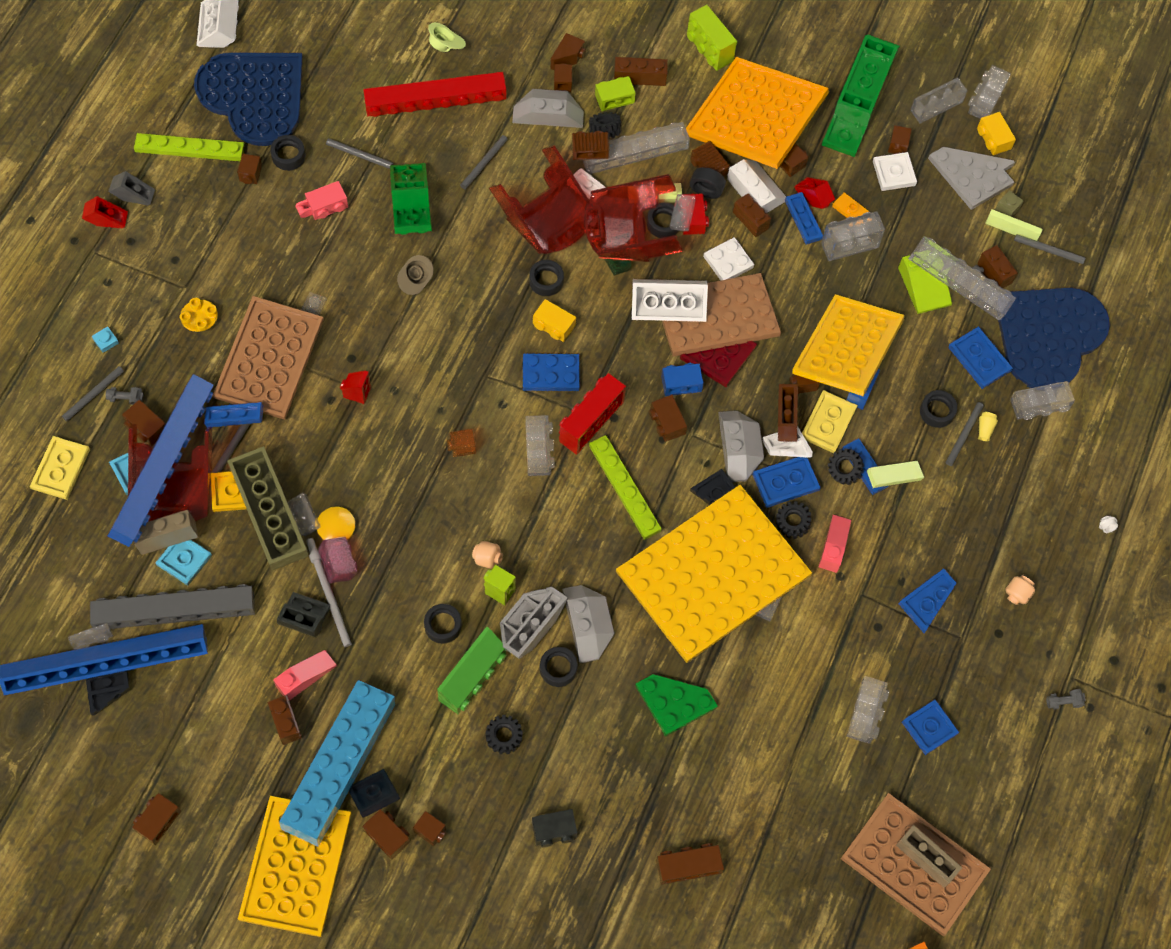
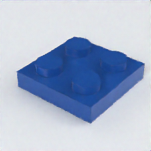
M936 700L902 721V724L925 755L959 733Z

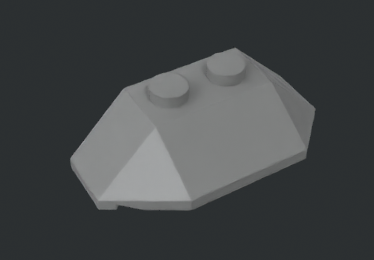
M532 89L514 106L512 123L583 128L584 111L568 91Z
M739 411L719 412L726 475L731 482L747 481L764 459L759 423Z
M583 585L562 589L563 595L568 597L565 604L579 664L599 660L614 636L606 597Z
M553 587L524 593L500 622L503 648L519 659L530 653L556 622L568 597Z

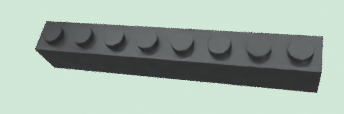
M245 584L238 585L235 588L221 586L214 590L200 588L193 592L180 590L173 594L160 592L152 596L139 594L131 598L119 596L111 600L99 598L96 601H90V624L94 631L255 615L254 591L252 586Z

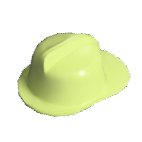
M436 22L429 25V42L435 49L448 52L451 48L463 49L466 46L464 39L445 25Z

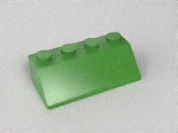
M488 627L483 630L437 689L438 700L456 714L468 708L471 702L469 701L470 698L481 691L483 687L481 684L485 679L489 680L495 672V666L501 664L507 656L502 641Z

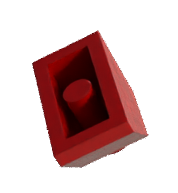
M807 177L794 186L798 193H803L806 201L812 207L824 209L835 200L830 185L826 180Z
M96 196L85 203L82 219L99 227L125 228L128 211Z
M368 371L348 373L347 378L342 380L340 386L343 398L365 404L371 390Z

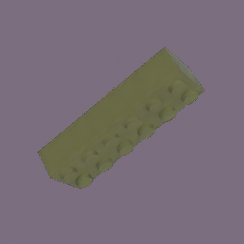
M263 446L227 460L271 570H276L308 557L307 549L265 447Z

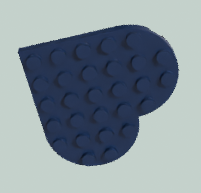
M222 53L211 57L209 62L205 65L202 64L198 69L194 79V88L198 100L209 111L228 116L232 131L244 142L256 146H269L278 137L291 135L297 128L300 119L302 53Z
M1058 288L998 292L993 296L1006 360L1013 368L1011 373L1017 380L1020 379L1027 384V387L1037 391L1050 392L1067 386L1079 371L1081 356L1098 349L1109 332V317L1105 307L1096 297L1080 289Z

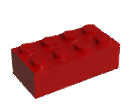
M609 373L604 378H599L596 382V387L592 391L589 390L585 394L584 400L573 407L570 416L564 417L559 424V442L576 455L624 403L626 386Z

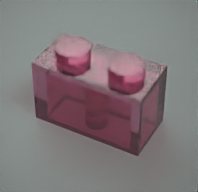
M346 536L323 540L318 550L329 583L351 580L357 572V564L353 561L351 545L347 542Z

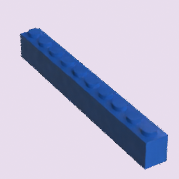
M194 374L192 375L116 518L108 537L130 547L133 541L137 543L142 534L139 531L141 525L145 526L150 518L147 515L149 510H154L158 503V499H156L157 494H162L167 485L164 481L166 478L169 479L174 471L173 463H178L183 454L179 451L182 447L185 448L190 440V437H188L189 432L193 433L198 425V422L195 421L196 418H201L206 409L203 407L204 403H209L213 395L211 392L213 384Z
M203 624L3 664L0 665V685L3 694L9 695L208 654L207 638Z

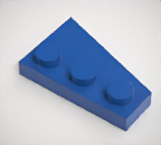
M942 569L902 599L899 605L920 630L925 633L953 590L956 582L945 569Z

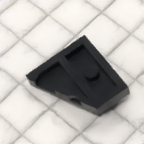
M128 670L86 679L89 708L92 716L102 711L130 690Z

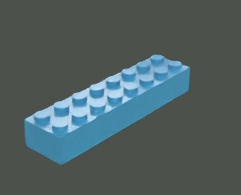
M360 680L356 682L280 819L281 830L319 847L395 706L393 695Z

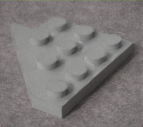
M947 147L940 148L928 157L971 210L1014 184V181L1005 172L1014 166V160Z

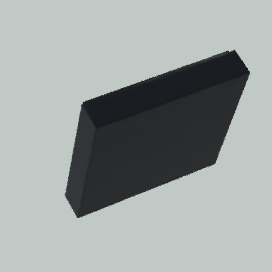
M384 769L352 784L349 790L362 818L400 799Z

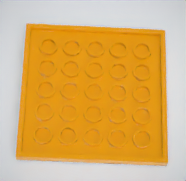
M736 57L686 127L684 133L685 136L704 143L711 141L715 147L778 169L828 95L829 90L827 87Z

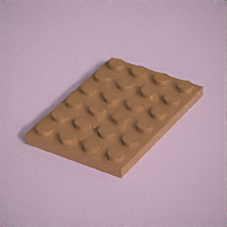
M761 273L707 283L706 322L662 320L673 357L710 350L711 348L716 349L747 343V341L779 337L781 334Z
M252 296L212 395L213 398L234 405L261 402L264 414L285 420L324 318Z
M889 793L841 858L845 863L943 937L947 934L991 870ZM913 825L962 867L945 888L896 846Z

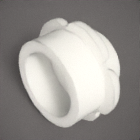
M1111 516L1103 517L1099 528L1104 533L1113 532L1118 527L1117 519Z

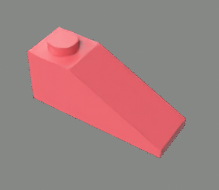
M836 515L832 516L819 568L835 573L838 572L845 551L851 520Z
M324 650L290 667L273 680L283 696L287 695L290 701L337 665Z

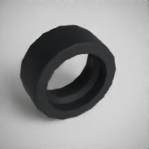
M283 135L275 139L271 144V157L276 167L287 171L295 170L305 161L304 145L299 138L293 135ZM286 146L295 147L299 151L297 156L292 159H282L278 157L277 153Z
M704 167L697 168L690 180V187L695 193L703 194V197L710 199L719 198L726 185V180L719 172Z
M663 202L652 206L647 216L648 230L657 238L666 239L673 237L680 229L681 213L676 206L670 203ZM664 213L672 216L675 222L671 227L663 228L654 223V217Z
M541 260L531 267L529 284L536 294L552 296L561 290L564 272L557 262ZM541 271H551L557 275V281L549 286L541 285L536 281V275Z
M931 391L925 396L920 405L922 420L936 428L949 425L957 413L956 400L945 391ZM935 400L945 403L949 408L948 416L940 418L932 415L928 410V404Z
M438 604L430 608L424 618V628L427 636L432 641L441 644L450 643L455 640L462 628L461 616L457 609L449 604ZM446 613L453 617L455 625L451 632L447 634L434 632L431 622L437 614Z
M553 647L547 650L541 657L539 669L541 677L546 683L551 686L562 687L571 683L576 677L578 664L573 652L564 647ZM562 656L569 661L570 671L566 676L556 678L549 674L547 663L552 657Z

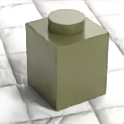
M1009 190L998 202L995 211L1014 217L1019 212L1023 200Z

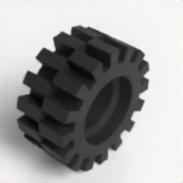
M604 112V114L598 113V115L594 114L589 120L590 133L596 131L608 132V140L610 137L613 139L615 136H619L622 131L620 116L616 113L613 114V112L609 114L607 112Z
M839 449L838 453L834 452V456L829 458L828 471L835 481L843 485H851V482L856 483V480L861 478V473H864L863 460L852 449ZM844 460H850L853 463L852 471L847 474L841 473L839 470V465Z
M790 501L787 506L783 504L782 509L779 508L776 516V525L778 530H781V534L783 536L786 534L787 538L793 536V539H797V536L803 537V533L806 535L811 527V512H808L809 508L807 506L804 508L803 503L798 505V501H794V504H791ZM791 514H796L801 518V523L797 526H791L786 521L787 517Z
M502 715L500 718L496 716L495 720L492 719L486 727V742H488L489 748H492L495 753L498 751L502 755L503 753L510 754V751H516V748H519L520 742H522V730L516 719L513 720L512 716L506 717V715ZM500 728H508L512 732V737L509 741L502 742L497 739L496 733Z

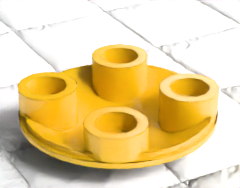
M192 298L184 306L180 314L183 326L195 332L211 328L218 317L216 306L207 300H200L199 298Z
M331 507L319 515L316 529L324 542L341 543L352 538L355 530V519L347 509Z

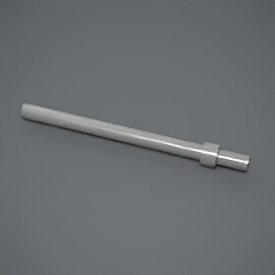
M313 538L306 540L310 552L309 558L316 568L344 647H348L352 644L321 562L323 560L321 553L317 551Z

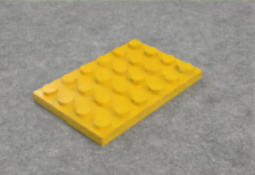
M835 294L793 367V374L864 396L904 321V315Z
M270 796L238 920L322 937L351 812L338 810L319 847L281 830L279 821L291 800Z

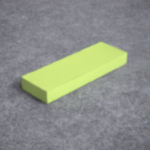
M991 209L985 223L1013 235L1018 234L1036 241L1042 232V229L993 209Z
M918 461L872 467L867 470L873 488L921 481L924 478Z

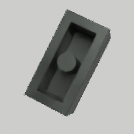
M573 809L532 817L536 846L549 847L554 845L553 842L569 843L574 841V838H577Z

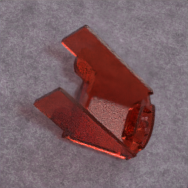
M555 146L542 149V152L551 164L543 174L549 188L523 207L517 198L509 197L501 184L489 187V190L506 214V220L539 254L557 252L574 244L587 232L593 218L597 214Z
M669 174L591 191V197L585 206L584 226L587 239L599 258L649 262V258L683 251L676 235L647 241L644 211L653 209L658 205L659 194L676 191V187Z
M132 424L129 427L128 496L152 452V448L148 444L137 443V424ZM207 427L205 430V445L197 446L192 451V462L173 463L174 471L169 479H165L164 483L167 485L162 494H157L156 499H158V503L154 510H149L147 514L150 516L148 522L185 510L190 512L195 521L208 516L212 473V427Z

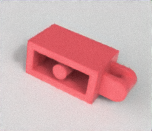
M339 181L305 193L306 200L298 202L295 206L301 218L313 215L314 219L317 220L325 218L332 213L343 211L345 208H348V202Z

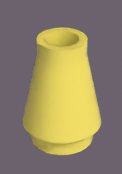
M983 412L982 416L979 417V440L990 441V437L998 422L997 415Z

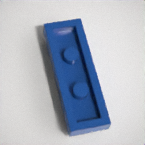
M800 192L787 196L785 203L805 244L822 240L823 234L803 193Z
M258 402L206 407L204 424L206 427L262 423L263 404Z
M859 438L843 446L842 450L844 448L852 449L863 460L864 473H861V479L872 495L888 487L873 488L867 470L878 466Z

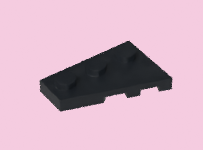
M720 469L690 488V492L711 505L736 487L724 471Z

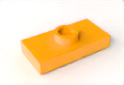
M845 192L832 205L834 209L859 228L872 214Z

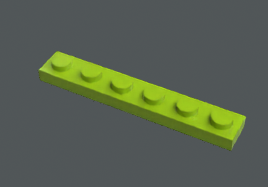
M137 133L134 150L139 153L240 161L245 146L244 142Z
M605 435L590 442V449L643 539H648L660 533L662 530L607 436Z

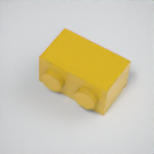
M997 112L981 118L977 130L979 135L983 137L987 149L993 155L1012 149L1016 139L1001 113Z
M545 299L533 315V325L538 330H544L549 333L555 340L564 342L576 326V317Z

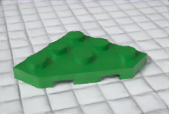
M654 674L635 684L665 737L718 708L710 692L705 688Z

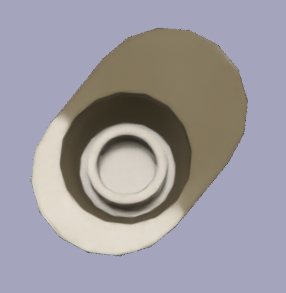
M412 256L397 275L400 289L408 295H415L421 292L433 275L432 263L425 256Z

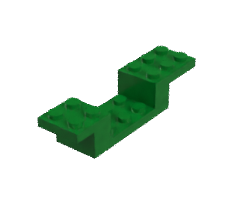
M868 34L865 35L837 102L835 113L823 139L822 146L855 157L882 86L898 53L899 45Z

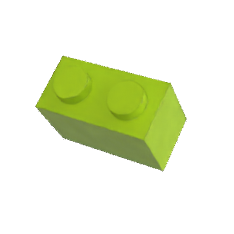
M629 76L596 84L595 96L601 111L635 103L636 93Z
M495 565L484 576L485 594L505 606L515 592L516 577Z

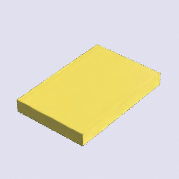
M823 390L802 432L805 440L832 453L836 452L857 405Z
M53 436L30 488L68 500L90 448Z

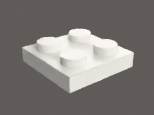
M908 152L873 158L881 191L916 186L917 180Z
M735 237L705 252L703 256L720 281L736 278L754 268L753 262Z

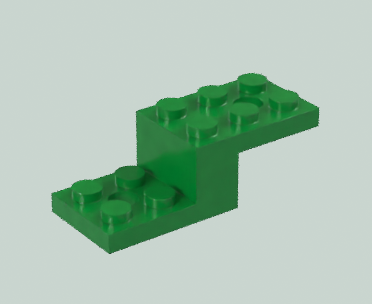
M426 163L390 165L395 234L406 235L414 232L426 233L432 231Z

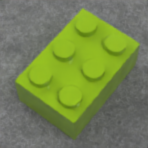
M705 5L690 13L687 37L697 46L699 53L705 56L708 64L717 71L734 61L737 40L710 7Z

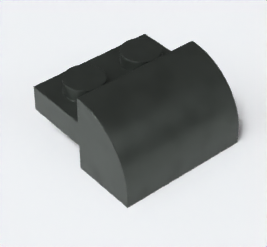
M293 592L288 603L284 604L279 613L277 624L317 637L322 630V624L330 610V605Z

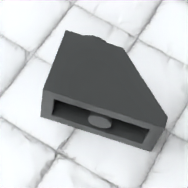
M125 171L113 177L108 192L123 201L150 205L155 189Z

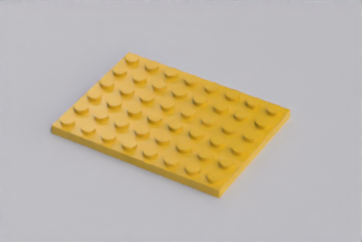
M741 485L616 569L617 574L686 663L812 575L810 569Z

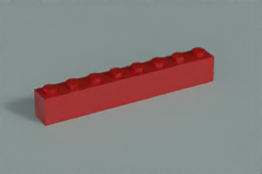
M503 72L363 89L367 117L414 112L417 110H431L441 107L448 108L457 105L464 106L473 103L481 104L506 99V85Z

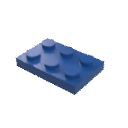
M979 326L948 346L981 389H984L1013 369Z
M523 354V391H579V354Z
M807 457L787 460L753 471L752 474L766 508L820 490V485Z

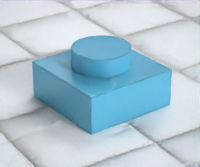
M108 326L92 336L102 353L119 344Z

